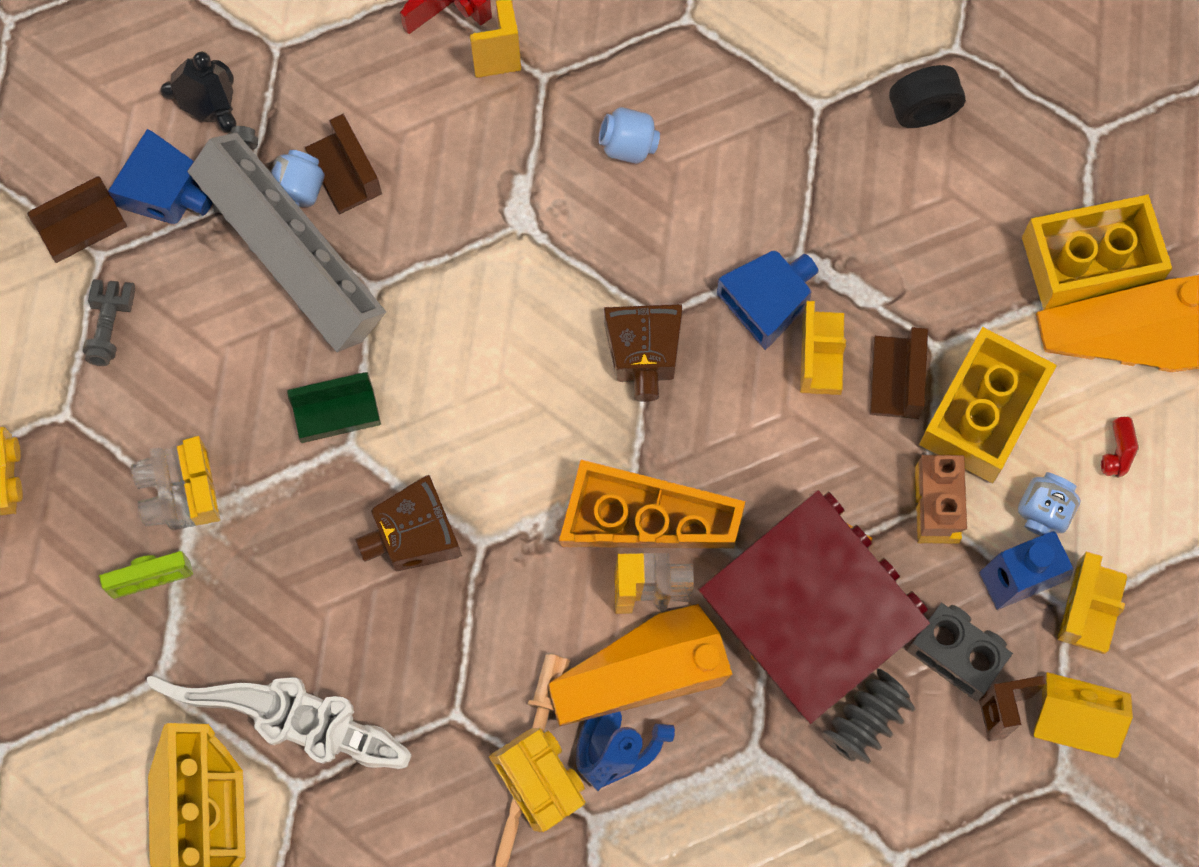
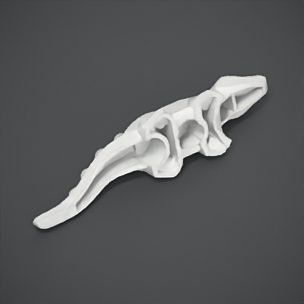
M147 677V683L151 689L180 702L196 707L223 708L246 714L254 719L255 729L270 745L275 746L285 740H290L305 746L304 750L316 762L322 764L334 760L335 755L339 754L340 751L349 754L358 763L372 768L402 769L408 766L411 759L409 750L396 741L385 729L375 725H361L354 722L352 716L354 710L350 700L337 696L326 697L323 700L306 693L304 683L299 678L275 679L268 685L233 683L207 688H187L174 685L159 677Z

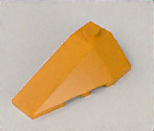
M1199 275L1167 279L1036 313L1044 352L1091 360L1095 357L1121 361V364L1135 366V364L1159 367L1160 371L1167 372L1199 369Z

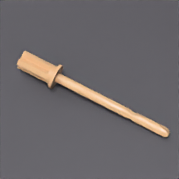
M546 654L533 700H528L527 705L537 709L532 728H541L543 733L549 713H555L548 684L568 671L569 659ZM514 798L512 799L510 815L503 831L495 867H507L518 830L519 817L522 814Z

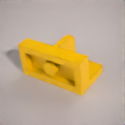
M807 300L802 316L800 393L841 395L843 390V354L846 348L844 313L815 312V301Z
M1086 551L1076 564L1057 640L1105 654L1110 648L1117 617L1125 608V604L1121 601L1127 575L1102 567L1103 556Z

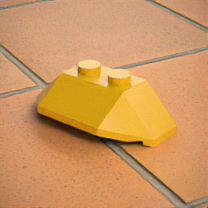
M164 724L148 774L150 866L239 867L246 858L243 770L227 748L216 738L215 732L209 724Z

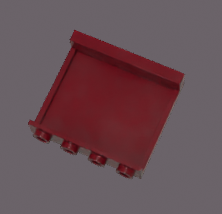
M819 490L813 491L806 500L715 576L709 578L697 588L699 593L809 724H812L930 624L924 616L928 609L913 591H910L907 595L895 582L900 578V575L885 558L878 561L868 549L872 545L868 536L858 525L850 528L840 516L845 510L838 500L829 491L823 495Z

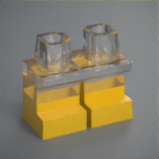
M199 436L185 439L182 445L168 449L152 448L150 449L151 458L131 464L133 480L138 489L157 485L158 497L138 501L140 519L145 526L167 524L171 530H177L221 521L215 488L212 484L213 478L207 448Z
M669 553L618 554L614 571L615 614L633 613L635 601L653 600L654 606L661 612L667 611L669 602H689L691 592L694 590L693 564H670Z

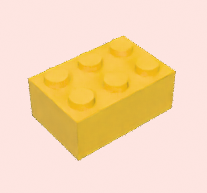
M1149 194L1031 218L1022 236L1043 310L1163 281L1172 270Z
M982 327L919 445L937 455H964L965 469L993 484L1003 469L1057 365Z

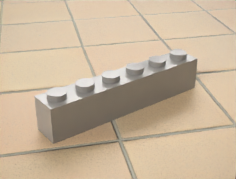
M237 132L209 139L187 172L336 352L362 343L385 315L386 311Z

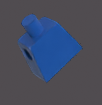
M149 129L145 131L108 190L118 208L170 224L178 223L187 208L205 215L213 204L211 199L200 189L197 182L187 172L194 161Z
M771 251L720 277L717 295L763 349L766 350L804 311L806 300L810 301L812 293L805 282L818 274L819 270L812 258L805 253L788 264L779 252Z
M1051 531L999 553L979 574L996 609L999 610L1069 581L1074 569L1056 532ZM1005 571L1008 576L1009 586L1005 583L1002 577L1001 572Z

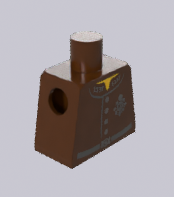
M682 304L604 307V325L616 379L619 382L634 381V398L637 401L649 402L659 399L658 381L674 379L682 320Z
M430 475L419 479L375 506L371 512L378 530L355 539L364 562L388 553L395 571H404L462 556Z

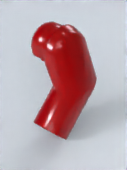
M1125 416L1115 419L1112 423L1117 447L1114 455L1105 454L1102 456L1101 471L1105 476L1116 475L1119 478L1126 475L1139 449L1133 420Z

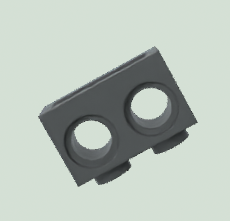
M941 602L928 620L930 624L918 634L907 652L977 702L988 690L1013 653L1006 648L1007 643L999 635L990 630L983 632L971 624V617L961 608L955 605L948 607ZM944 627L950 630L954 636V644H940L935 639L934 629ZM978 652L985 655L989 661V670L979 671L975 669L970 663V654Z

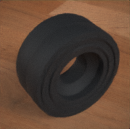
M947 65L930 66L914 71L898 80L889 91V98L894 108L896 119L901 126L906 128H920L941 122L957 113L966 102L958 73L953 67Z

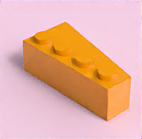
M580 460L559 542L562 547L734 549L745 508V501Z

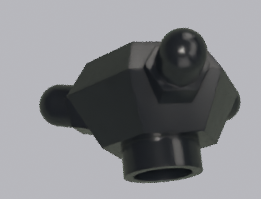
M200 51L193 58H187L171 73V81L162 84L160 92L164 98L177 100L180 109L199 120L217 122L220 129L227 133L231 132L233 126H236V120L231 113L233 110L231 106L233 74L223 62L219 60L211 61L209 54Z

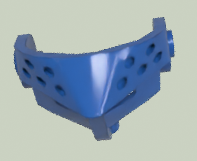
M621 712L585 720L580 731L576 749L577 769L598 792L602 787L648 766L661 751L663 742H673L675 736L674 725L655 723L649 745L639 754L642 749L643 740L635 729L630 727L620 728L622 721Z

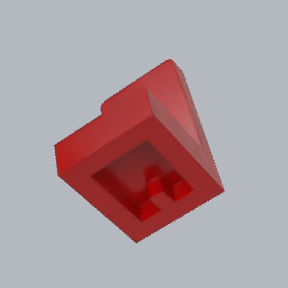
M408 0L400 11L403 29L408 34L412 33L453 2L463 16L466 18L471 16L481 26L492 18L490 0Z

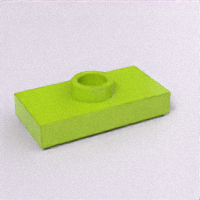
M178 551L158 558L154 555L138 557L130 562L131 566L101 574L99 577L102 589L111 598L117 599L191 577L193 570L187 556L183 551Z

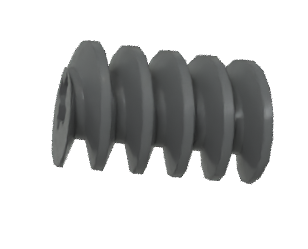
M877 669L876 672L879 680L870 678L866 681L865 686L868 693L858 691L854 695L858 706L846 704L843 707L847 720L841 717H835L832 720V726L836 733L830 730L822 731V736L828 744L849 761L857 759L869 764L871 760L865 748L868 746L878 751L882 749L876 738L877 734L879 733L891 738L893 733L887 723L889 721L900 725L905 723L898 710L900 708L910 712L916 710L910 700L909 693L896 679L882 669Z

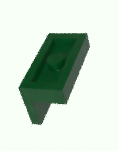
M368 372L287 390L301 443L381 425L375 393Z

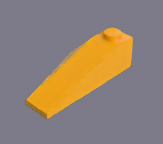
M699 604L657 614L550 682L548 689L560 727L720 687L733 674L719 631Z

